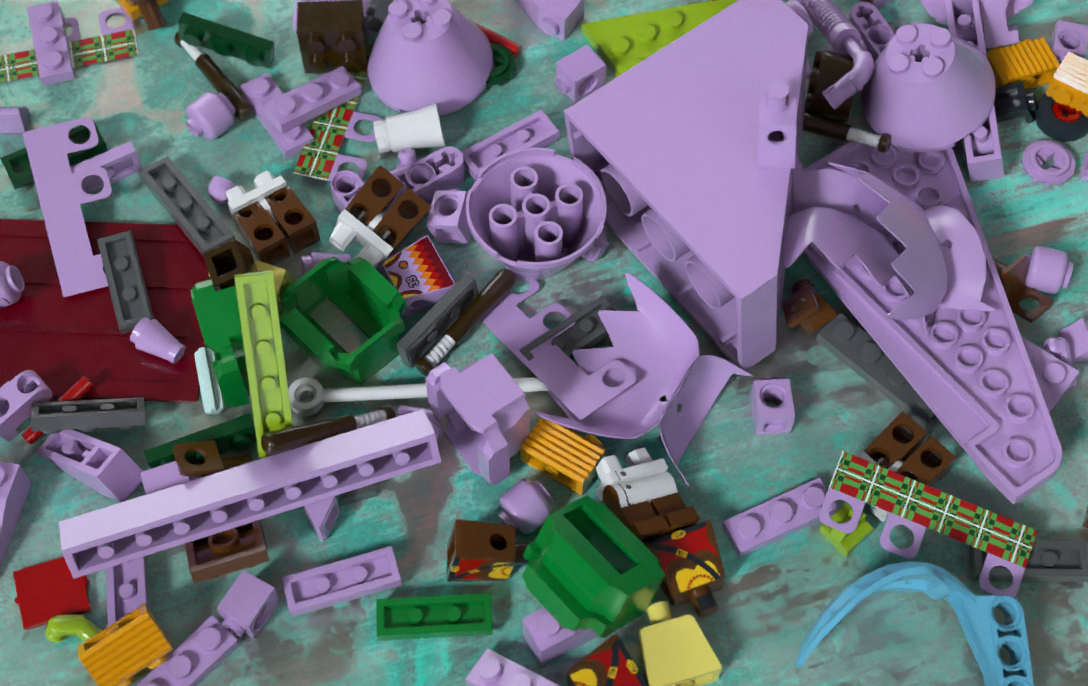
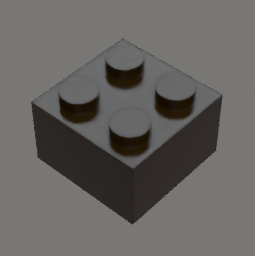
M362 0L298 2L297 37L305 73H329L341 66L349 73L367 70L368 36Z

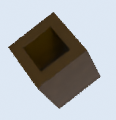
M236 239L202 253L213 286L220 290L235 286L234 275L258 272L250 248Z

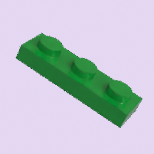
M491 593L376 599L378 641L493 635Z

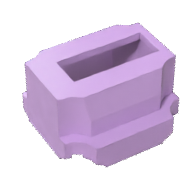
M493 353L482 360L467 365L459 371L455 367L450 368L445 362L432 369L427 378H425L428 403L439 419L447 417L445 422L446 431L444 432L447 439L475 475L484 477L489 484H498L509 477V458L520 450L522 443L530 433L529 406L526 402L525 393Z

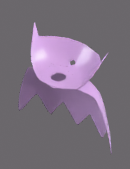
M796 152L793 174L795 213L789 217L784 235L783 262L785 268L790 267L809 245L820 249L839 270L855 255L879 287L883 288L893 276H896L909 298L915 291L892 267L891 263L899 254L891 240L881 234L885 227L876 218L889 203L862 181L846 172L829 168L804 171ZM858 204L860 211L854 214L853 206ZM925 316L918 318L925 337H927Z
M828 163L859 179L889 203L876 218L898 239L897 252L899 256L891 265L915 292L906 301L895 307L886 316L887 318L892 320L920 318L934 313L938 306L957 310L998 311L981 302L986 281V256L976 229L958 209L944 206L952 201V199L923 212L920 206L901 191L874 175L856 168ZM946 240L952 243L951 248L944 246Z
M626 272L627 284L635 299L638 311L599 310L598 315L610 336L613 347L573 350L572 354L578 367L588 376L608 362L619 360L636 376L635 383L581 421L549 389L547 392L568 418L535 412V414L565 427L586 433L622 439L637 438L659 424L660 435L665 449L689 486L684 475L677 467L683 453L732 374L754 376L723 358L714 355H700L698 339L684 320L652 289L635 276ZM610 369L602 377L604 384L609 387H618L626 379L624 372L619 369ZM666 396L667 401L661 402L660 397ZM681 404V411L677 412V406Z

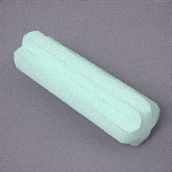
M201 347L194 353L204 412L206 414H220L221 411L225 410V402L211 363L217 360L216 353L210 348Z

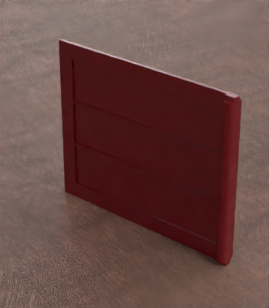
M0 219V261L10 266H15L20 271L25 284L19 301L0 309V387L6 382L11 381L21 372L33 370L51 389L52 398H61L85 376L94 387L81 399L100 400L144 397V401L197 403L200 385L194 353L199 348L206 347L190 290L193 289L196 283L210 280L211 277L209 276L203 255L178 225L85 222L93 256L101 254L97 239L132 231L154 318L173 337L186 346L181 359L176 364H173L166 359L136 349L135 344L130 341L132 332L121 334L109 286L63 297L44 220Z

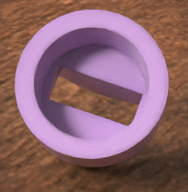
M214 176L210 182L208 194L213 202L224 205L229 202L226 192L236 185L225 178Z

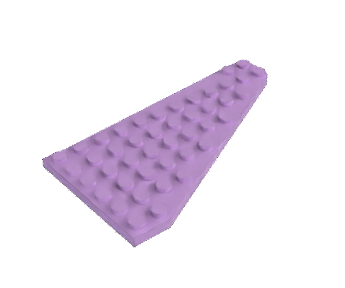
M873 129L868 131L869 133L877 134ZM851 141L805 168L804 171L826 168L842 171L828 164L830 162L868 172L897 188L920 206L923 212L952 199V201L944 206L958 209L976 229L986 256V281L981 302L998 311L957 310L938 306L934 313L925 316L927 335L925 337L918 318L892 320L886 317L895 307L908 299L896 276H893L881 288L855 255L839 270L818 248L809 245L802 253L986 478L1015 505L1055 476L1062 459V447L953 149L951 147L936 152L918 153L904 151L890 145L887 153H880L874 146ZM793 203V211H792V214L795 213L794 203ZM858 204L853 206L854 214L860 211ZM884 228L881 234L890 239L897 250L898 239ZM946 240L944 246L951 248L952 243Z

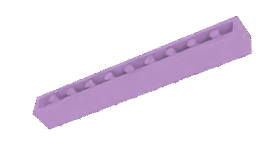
M417 410L60 521L58 524L61 551L73 579L440 463L441 457L436 436L425 410Z

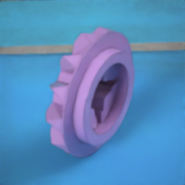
M1047 140L1030 144L1024 150L1020 162L1024 166L1023 174L1030 175L1033 183L1036 181L1043 182L1046 188L1051 184H1056L1060 187L1064 181L1070 180L1075 171V160L1071 152L1063 145ZM1054 159L1052 167L1048 169L1042 168V164Z

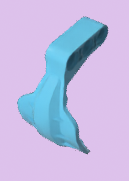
M902 562L886 565L860 577L832 599L802 639L795 661L796 668L804 666L805 661L823 637L867 596L885 592H921L934 600L944 599L950 602L983 674L984 686H1034L1025 617L1021 604L1011 596L974 595L944 568L923 562ZM995 607L1004 614L1005 622L1003 625L995 618ZM1001 646L1009 652V664L1003 662L1000 657Z

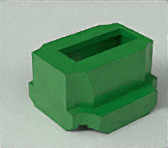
M335 256L326 258L286 288V291L280 297L284 307L283 313L279 317L280 328L325 373L331 369H336L344 378L352 379L362 385L399 355L396 344L399 342L398 335L405 330L401 316L407 309L406 301L386 278L367 260L361 257L347 262L339 261ZM328 300L369 338L367 342L353 353H348L310 316L312 312Z
M211 279L196 283L193 289L190 290L192 302L206 348H210L216 353L217 360L211 363L226 406L229 405L236 408L251 403L247 391L249 389L236 287L232 286L215 291Z
M588 495L548 514L536 540L528 544L523 554V557L529 563L522 575L526 588L564 629L567 628L572 631L590 628L595 630V634L603 639L641 617L647 611L648 607L655 601V592L666 575L659 567L656 556L605 505L595 502Z

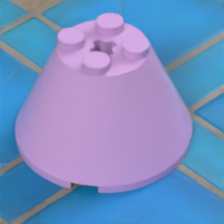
M448 0L393 1L388 7L389 13L370 50L367 61L368 78L377 97L388 107L400 113L402 110L410 112L436 102L439 116L457 111L475 100L487 86L486 81L493 69L491 45L483 31Z
M932 24L903 25L897 30L896 35L874 62L873 74L861 91L862 109L866 121L879 136L883 133L891 135V146L904 151L918 153L941 151L955 146V142L966 137L968 134L971 133L973 135L987 120L995 101V77L986 57L976 47L951 34L947 29Z
M548 148L519 149L495 158L478 173V178L471 190H468L466 198L467 223L477 243L492 257L520 277L519 279L523 281H528L527 279L549 278L564 270L569 264L583 255L599 238L604 228L607 213L605 191L595 173L579 159L574 157L571 160L555 154L554 149Z

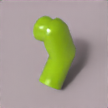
M56 615L48 621L45 635L48 640L54 643L64 641L66 635H76L85 642L101 630L83 615Z

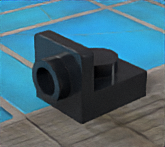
M1023 81L996 88L994 108L997 123L1023 116L1028 124L1034 122L1033 111L1038 110L1034 91L1028 92Z

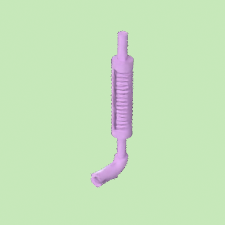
M796 0L806 9L811 21L830 44L833 45L836 51L842 54H849L854 60L853 69L822 92L823 96L835 110L850 96L861 91L863 86L869 81L874 69L871 53L864 51L859 46L861 42L859 31L832 0Z

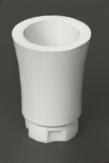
M436 102L417 110L386 117V120L373 122L380 153L391 150L394 153L405 148L445 147Z

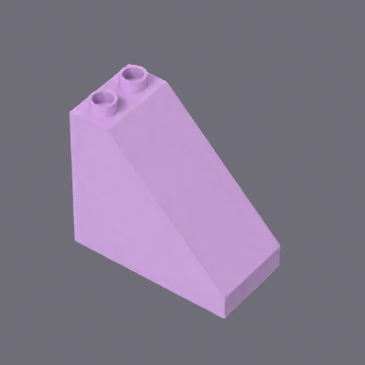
M738 0L564 110L572 160L575 157L586 164L598 177L605 191L607 201L605 223L731 362L745 371L775 351L786 269L783 262V244L787 223L793 211L794 168H758L759 85L762 83L783 81L796 84V152L799 156L805 112L806 79L811 76V68L807 60L808 36L813 33V24L806 9L796 0H789L786 3L782 0ZM771 132L770 140L774 142L782 141L783 132Z

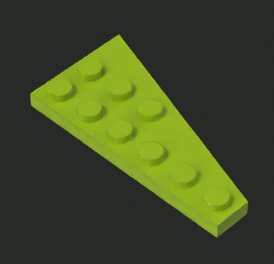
M710 0L582 23L581 32L618 77L738 0Z

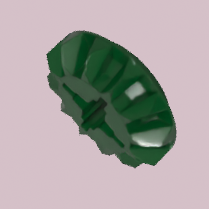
M490 44L495 67H493L486 81L487 89L492 84H498L501 87L503 81L511 80L512 73L516 70L515 58L512 52L499 44Z

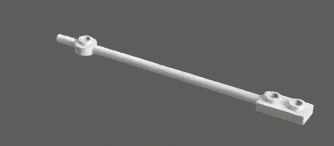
M305 377L294 381L288 389L290 407L295 413L303 416L317 413L324 403L428 397L426 383L323 389L317 380ZM537 377L513 378L523 392L548 391V388ZM305 397L313 398L312 401L308 403L301 402L302 399Z

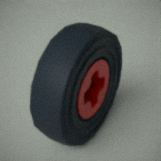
M1046 94L1038 101V110H1035L1034 117L1037 126L1045 135L1054 140L1070 142L1079 140L1088 133V117L1081 111H1077L1069 105L1060 104L1053 100L1051 96L1047 97ZM1063 110L1064 112L1068 111V117L1061 115Z

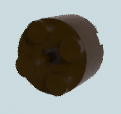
M816 49L812 67L814 69H812L807 90L809 94L806 95L805 112L825 118L848 121L854 95L850 96L834 110L822 92L853 69L854 60L850 55Z

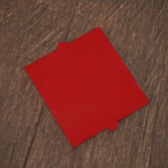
M64 557L13 572L17 592L14 602L20 608L23 629L25 631L46 625L56 615H76L92 611L87 586L89 585L88 578L81 576L73 579Z

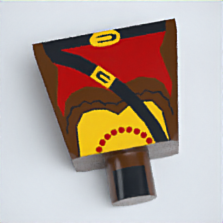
M455 519L447 544V582L507 580L514 565L529 564L528 560H525L523 554L530 543L515 542V527L512 525Z
M710 520L644 543L656 556L659 567L666 574L659 587L673 606H679L691 601L699 618L709 616L719 609L713 593L722 589L725 572Z
M618 634L611 636L567 672L568 686H648Z

